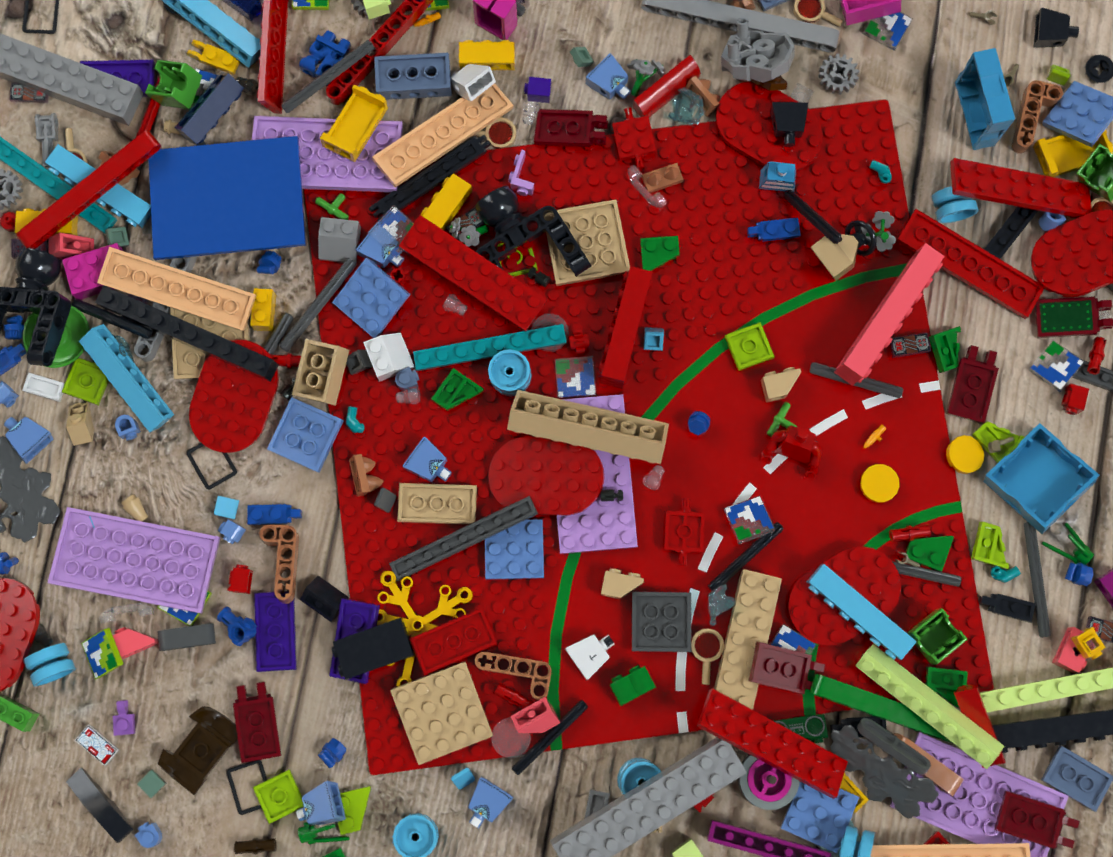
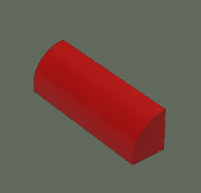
M689 55L634 99L633 109L640 117H651L681 93L691 78L694 76L699 78L701 76L700 69L693 57Z
M977 685L959 686L954 694L961 713L997 740ZM1002 751L990 766L1006 762Z

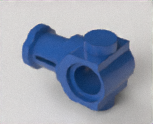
M225 607L218 614L217 620L223 622L228 627V636L236 646H242L243 643L248 642L256 635V628L258 626L252 619H243L241 616L237 617L231 612L230 607Z

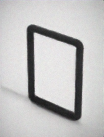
M25 0L23 32L54 34L57 28L59 0H55L52 30L26 29L29 0Z
M200 443L188 450L187 456L206 489L210 490L237 474V469L229 455L223 453L233 472L209 486L190 454L204 446Z
M261 760L250 761L227 770L230 787L240 815L262 809V807L258 805L243 811L241 810L231 772L258 763L263 781L265 782L267 777Z

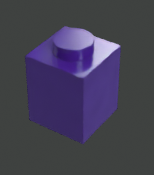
M529 77V83H525L524 87L527 101L550 102L551 79Z

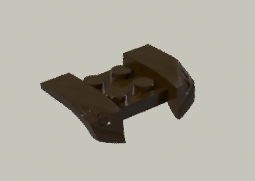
M207 706L199 708L189 716L197 724L174 753L163 749L158 761V765L163 771L193 795L201 788L207 780L206 777L227 750L238 740L236 724L225 715Z

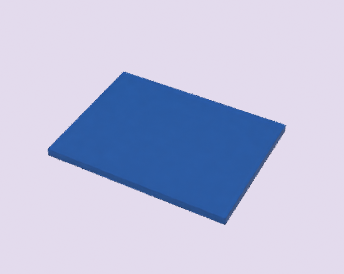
M298 136L159 149L148 159L154 260L306 246Z

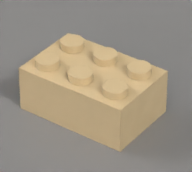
M305 339L292 395L336 406L349 350L340 346Z

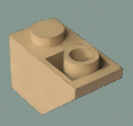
M790 367L784 369L782 373L776 374V371L766 373L765 377L761 379L766 403L784 399L799 377L801 369Z
M88 402L75 403L69 406L66 428L73 446L93 442L94 428Z
M610 568L609 571H605L600 595L621 599L642 585L644 578H640V574L629 572V575L621 574V570Z

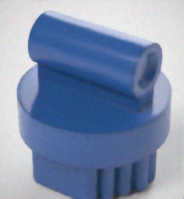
M266 251L258 261L260 266L257 267V273H276L280 268L281 256L274 251Z
M21 315L7 318L8 324L4 325L6 339H23L24 325L21 324L23 321Z
M693 412L688 419L689 431L696 435L706 432L710 426V417L704 412Z
M1 552L0 574H8L10 567L18 564V558L13 557L10 559L7 552Z
M1070 562L1065 579L1072 581L1076 585L1087 586L1092 581L1094 575L1093 568L1086 564Z
M332 738L329 743L322 747L323 751L318 756L329 768H332L335 763L341 761L346 753V748L341 742Z

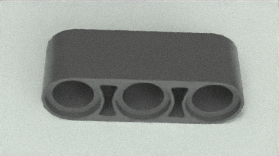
M214 624L157 631L159 651L216 644Z

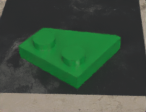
M678 236L640 238L642 269L652 271L657 267L663 266L669 260L675 259L680 254Z
M960 326L929 336L939 373L958 367L960 343H957V333L961 332Z
M453 368L431 400L448 411L482 393L484 389Z
M954 536L914 539L909 541L905 553L908 555V558L920 565L942 572Z
M927 667L925 685L947 702L960 709L954 692L959 686L967 685L968 672Z

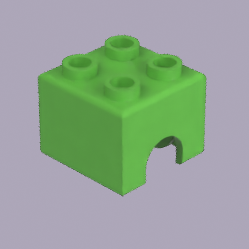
M157 60L154 69L160 74V82L156 87L148 84L145 94L162 106L190 109L193 105L197 89L200 86L202 75L186 63Z
M1099 144L1078 170L1076 176L1078 181L1085 184L1089 190L1111 202L1113 200V154L1110 153L1108 148Z
M943 608L934 610L907 632L909 636L917 641L914 645L931 665L941 662L968 640L962 631L957 630L948 619L949 615Z

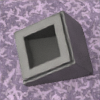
M357 350L348 355L346 364L351 375L372 367L366 350Z
M381 488L374 505L376 508L389 513L397 496L387 489Z

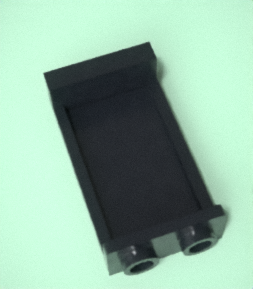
M398 618L333 641L334 646L331 647L334 657L338 658L340 663L338 666L339 674L345 680L415 656L403 618Z

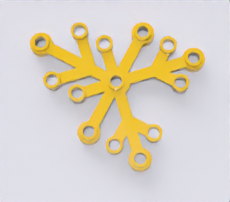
M385 571L380 577L381 583L389 587L394 596L386 592H380L377 598L382 604L391 603L402 607L409 618H403L405 627H407L408 636L411 635L412 638L437 627V625L428 623L440 615L458 618L457 612L460 610L465 615L466 611L464 609L452 608L459 603L470 602L473 593L469 588L462 587L458 590L457 596L448 601L451 588L448 585H442L439 589L441 595L438 608L424 617L416 616L407 602L410 588L413 586V580L410 577H404L401 580L402 590L400 591L396 584L395 574L391 571ZM390 575L392 577L391 581L385 582V576ZM406 579L411 581L409 586H404ZM444 587L449 588L448 594L442 593ZM463 591L468 592V597L465 599L461 597ZM386 594L387 600L381 601L380 596ZM379 609V613L383 615V618L377 621V625L400 617L387 615L384 610ZM415 622L421 623L419 629L414 628ZM415 656L406 658L403 674L397 680V687L401 686L403 680H407L408 683L412 681L410 676Z

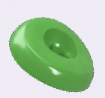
M71 306L54 361L48 366L49 368L67 366L75 362L85 351L79 341L90 331L89 324L83 313ZM32 313L24 324L23 343L27 352L39 314Z

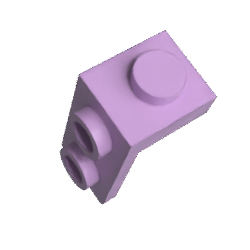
M521 150L520 155L517 154L515 157L514 165L516 168L514 172L511 171L508 182L511 189L517 191L519 195L532 196L534 183L519 179L526 156L525 150Z

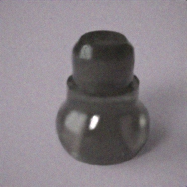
M242 77L235 79L244 87L243 92L247 96H254L257 93L259 84L256 80Z
M39 623L33 641L47 648L53 643V639L46 631V627Z

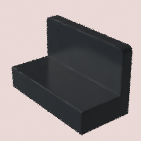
M317 576L305 588L300 600L332 622L340 610L341 599H348L349 597L320 576Z

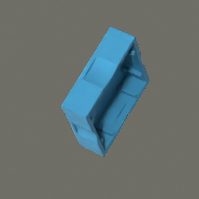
M996 48L973 52L965 69L955 81L973 150L995 146L1015 120Z
M1039 423L1021 440L1013 452L1005 456L985 475L983 482L1036 530L1043 534L1096 483L1100 475L1080 457L1071 453L1058 438Z

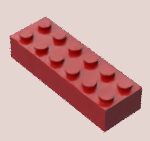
M630 266L629 272L625 271L622 281L624 290L620 289L617 305L620 307L615 308L612 323H615V326H610L607 340L610 341V344L606 343L603 353L605 362H601L598 372L601 384L620 389L623 388L651 282L652 271Z

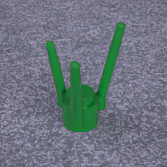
M1068 523L1064 525L1071 533V535H1068V538L1076 546L1073 551L1074 556L1046 542H1042L1043 546L1072 560L1075 564L1079 562L1087 564L1094 556L1089 550L1090 548L1083 543Z
M305 822L303 827L298 828L301 843L308 842L309 845L322 842L348 841L350 839L349 837L316 838L319 832L335 828V824L316 829L315 825L312 826Z

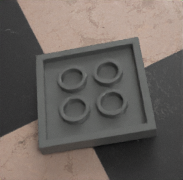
M632 592V651L691 652V593Z

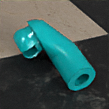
M872 160L869 168L878 172L882 183H889L892 179L889 167Z
M348 407L346 425L353 433H362L365 426L356 419L358 408Z
M995 566L991 570V576L995 580L1004 583L1021 575L1016 566L1008 571L1001 569L999 566Z

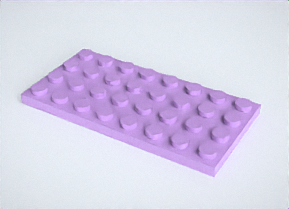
M254 116L252 140L298 136L302 189L372 192L397 191L398 186L395 188L373 162L372 156L402 137V121H380L359 157L353 162L322 147L320 137L323 132L328 134L336 119Z
M623 394L562 399L625 414ZM594 450L601 459L604 468V485L602 490H614V493H617L618 490H623V501H618V498H614V501L601 502L600 493L598 499L585 511L575 515H557L560 554L638 547L629 457Z
M67 507L48 583L202 614L220 537Z
M917 733L914 743L963 778L964 781L953 797L935 786V790L939 793L938 797L933 803L919 801L920 816L915 818L975 844L1029 843L1030 857H1047L1049 847L994 830L1004 792L1009 791L1061 809L1065 808L1068 795L998 765L989 766L988 769L982 768L981 764L964 751L923 733ZM914 772L916 777L924 778L922 775ZM908 774V776H907V779H908V780L911 779V775H910V774ZM891 801L890 807L895 809L894 803Z

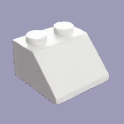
M401 333L380 335L363 342L379 382L396 376L399 371L410 367V369L415 368Z

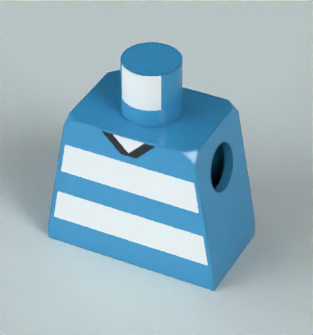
M768 162L760 171L759 189L786 192L793 190L795 192L796 165Z

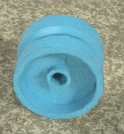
M952 186L941 189L931 196L934 207L939 208L935 212L939 223L957 222L972 217L979 212L976 200L952 194Z
M503 350L494 355L489 363L488 373L491 384L500 394L515 396L517 390L525 391L530 385L532 378L530 364L519 351Z
M66 643L44 648L23 660L26 669L34 671L30 675L33 686L36 687L53 682L76 670L72 659H64L69 654Z
M632 758L619 769L617 776L618 787L624 795L639 786L638 782L640 779H644L641 781V783H644L661 771L650 760Z
M420 813L410 814L400 820L393 833L394 847L403 857H426L437 846L439 839L438 827L434 820ZM417 833L419 839L414 841L415 838H412V834Z
M847 825L845 836L841 841L839 857H870L875 832L864 830L859 842L857 841L858 829Z

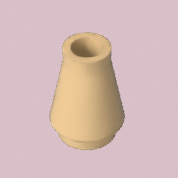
M134 494L121 503L123 509L136 521L143 522L148 518L139 497H136Z

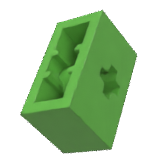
M0 696V720L22 732H30L40 713L7 696Z

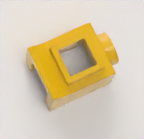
M1094 627L1086 628L1082 634L1071 638L1084 659L1090 657L1092 660L1103 654L1101 650L1106 648L1095 632Z

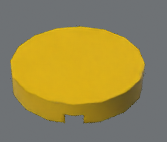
M964 435L951 441L947 447L946 457L949 465L956 469L955 471L969 474L977 471L982 466L984 451L978 440Z
M875 464L867 468L861 476V491L870 501L884 503L891 500L898 492L899 478L896 472L889 466Z

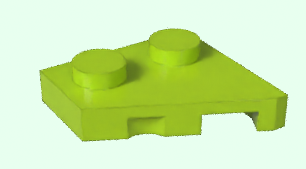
M988 421L972 434L988 453V444L990 442L1013 437L1014 441L1000 446V452L989 453L997 463L1010 454L1019 445L1021 440L1025 438L1022 435H1015L1005 428H999Z
M979 522L971 559L988 565L999 566L1002 569H1009V564L1006 563L1004 551L1006 550L1002 542L1001 527L986 522Z
M371 786L340 793L346 820L338 821L340 835L361 830Z

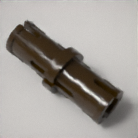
M253 838V840L235 841L234 844L236 855L243 853H253L256 855L259 852H271L277 849L276 838L265 840Z

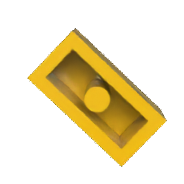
M254 288L253 294H256V298L251 311L250 326L254 331L273 332L276 294L273 289Z

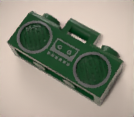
M824 714L774 720V722L811 740L813 743H822L823 738H828Z

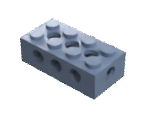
M449 53L374 57L376 94L382 95L386 100L452 96Z

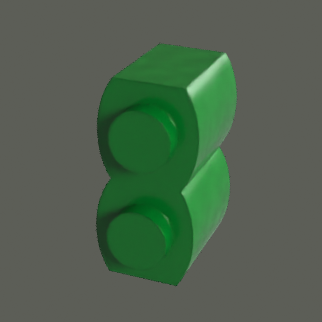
M637 665L629 670L630 674L623 677L620 674L611 679L613 683L609 686L620 706L656 688L645 666L640 668Z

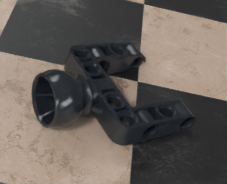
M509 186L495 189L475 205L480 220L488 226L495 227L494 232H496L495 238L480 247L476 252L481 256L488 253L490 255L489 261L502 270L504 269L500 265L501 260L516 252V249L528 241H533L545 232L549 233L575 276L592 267L554 207L545 206L532 215L524 217L522 213H518V198ZM547 213H553L554 218L552 220L546 221L544 219ZM531 223L538 224V228L535 231L528 230ZM500 243L506 244V248L502 252L497 251V245ZM568 244L574 245V250L570 253L564 251L565 246Z
M24 248L18 254L15 261L18 278L15 279L17 287H0V332L4 315L7 312L24 313L25 311L39 314L26 357L30 365L48 367L53 363L70 313L71 301L57 291H51L47 287L59 277L61 261L44 251Z

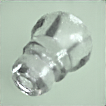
M525 101L522 105L524 111L523 123L532 125L540 110V106L538 103Z
M449 294L443 304V309L448 312L452 311L453 313L456 312L459 315H464L467 306L461 303L456 295Z
M413 386L402 392H397V402L418 404L421 401L419 388Z
M659 465L654 466L653 470L644 476L643 484L651 490H657L660 487V481L665 472L664 468Z

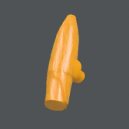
M439 12L426 15L418 20L414 26L418 27L440 19L441 15Z
M881 424L869 436L863 447L866 449L876 440L880 442L882 440L880 436L886 430V427Z

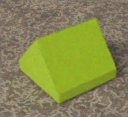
M1053 64L1047 80L1064 86L1070 78V71Z

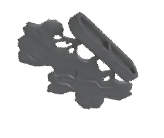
M2 436L0 437V498L7 503L8 507L0 514V533L6 530L2 518L7 517L12 520L11 537L27 542L37 536L39 522L54 524L60 515V509L53 499L42 496V492L50 487L51 473H38L33 468L22 470L20 465L23 460L7 438ZM15 511L18 512V514H17L16 516H13V515L11 514V513H13V512H15Z
M863 718L857 727L859 733L868 740L860 739L855 728L850 725L844 726L840 731L832 730L831 738L833 743L830 746L832 753L848 761L845 771L862 770L865 773L862 781L864 786L868 788L867 796L869 800L882 802L886 797H891L895 809L904 817L912 818L920 816L919 801L933 803L938 797L939 793L935 790L933 780L918 778L914 775V772L920 775L926 774L931 768L930 761L873 720ZM856 738V739H858L859 741H858V742H854L853 739ZM863 743L864 746L868 744V746L865 749L860 750L856 747L858 744ZM875 744L887 752V758L877 756L873 750V745ZM893 757L907 767L903 769L898 768L897 764L893 761ZM908 774L911 775L910 780L907 779Z

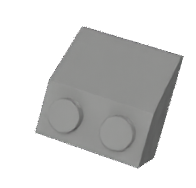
M321 217L318 235L319 260L344 263L350 258L357 263L358 254L356 249L359 246L361 233L359 221Z

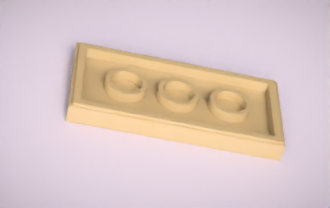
M399 483L397 522L470 525L476 522L477 485Z

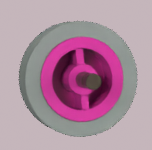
M750 754L742 761L741 764L747 773L738 778V785L742 795L748 802L761 809L775 810L786 806L793 800L799 788V780Z

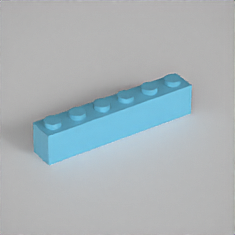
M162 0L248 68L259 59L261 51L260 39L248 32L246 28L239 25L232 17L226 15L210 1Z
M57 144L45 161L49 166L48 170L56 176L61 174L65 177L64 181L71 186L77 185L96 170L59 144ZM116 184L96 200L103 207L105 205L111 207L110 211L116 216L120 217L123 215L126 217V222L133 227L138 225L143 228L151 217V205L119 184Z
M104 324L92 328L79 341L84 350L94 360L108 381L115 387L119 395L125 400L149 432L162 427L174 416V413Z
M821 564L806 581L810 585L808 588L814 594L818 595L820 593L825 597L823 601L828 606L838 608L840 616L847 621L851 619L855 623L854 627L862 634L866 632L870 635L871 638L869 640L878 647L882 645L886 649L885 653L893 660L895 658L902 660L917 642L825 564Z

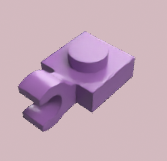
M128 700L117 701L119 715L113 716L114 736L135 734V715L128 714Z

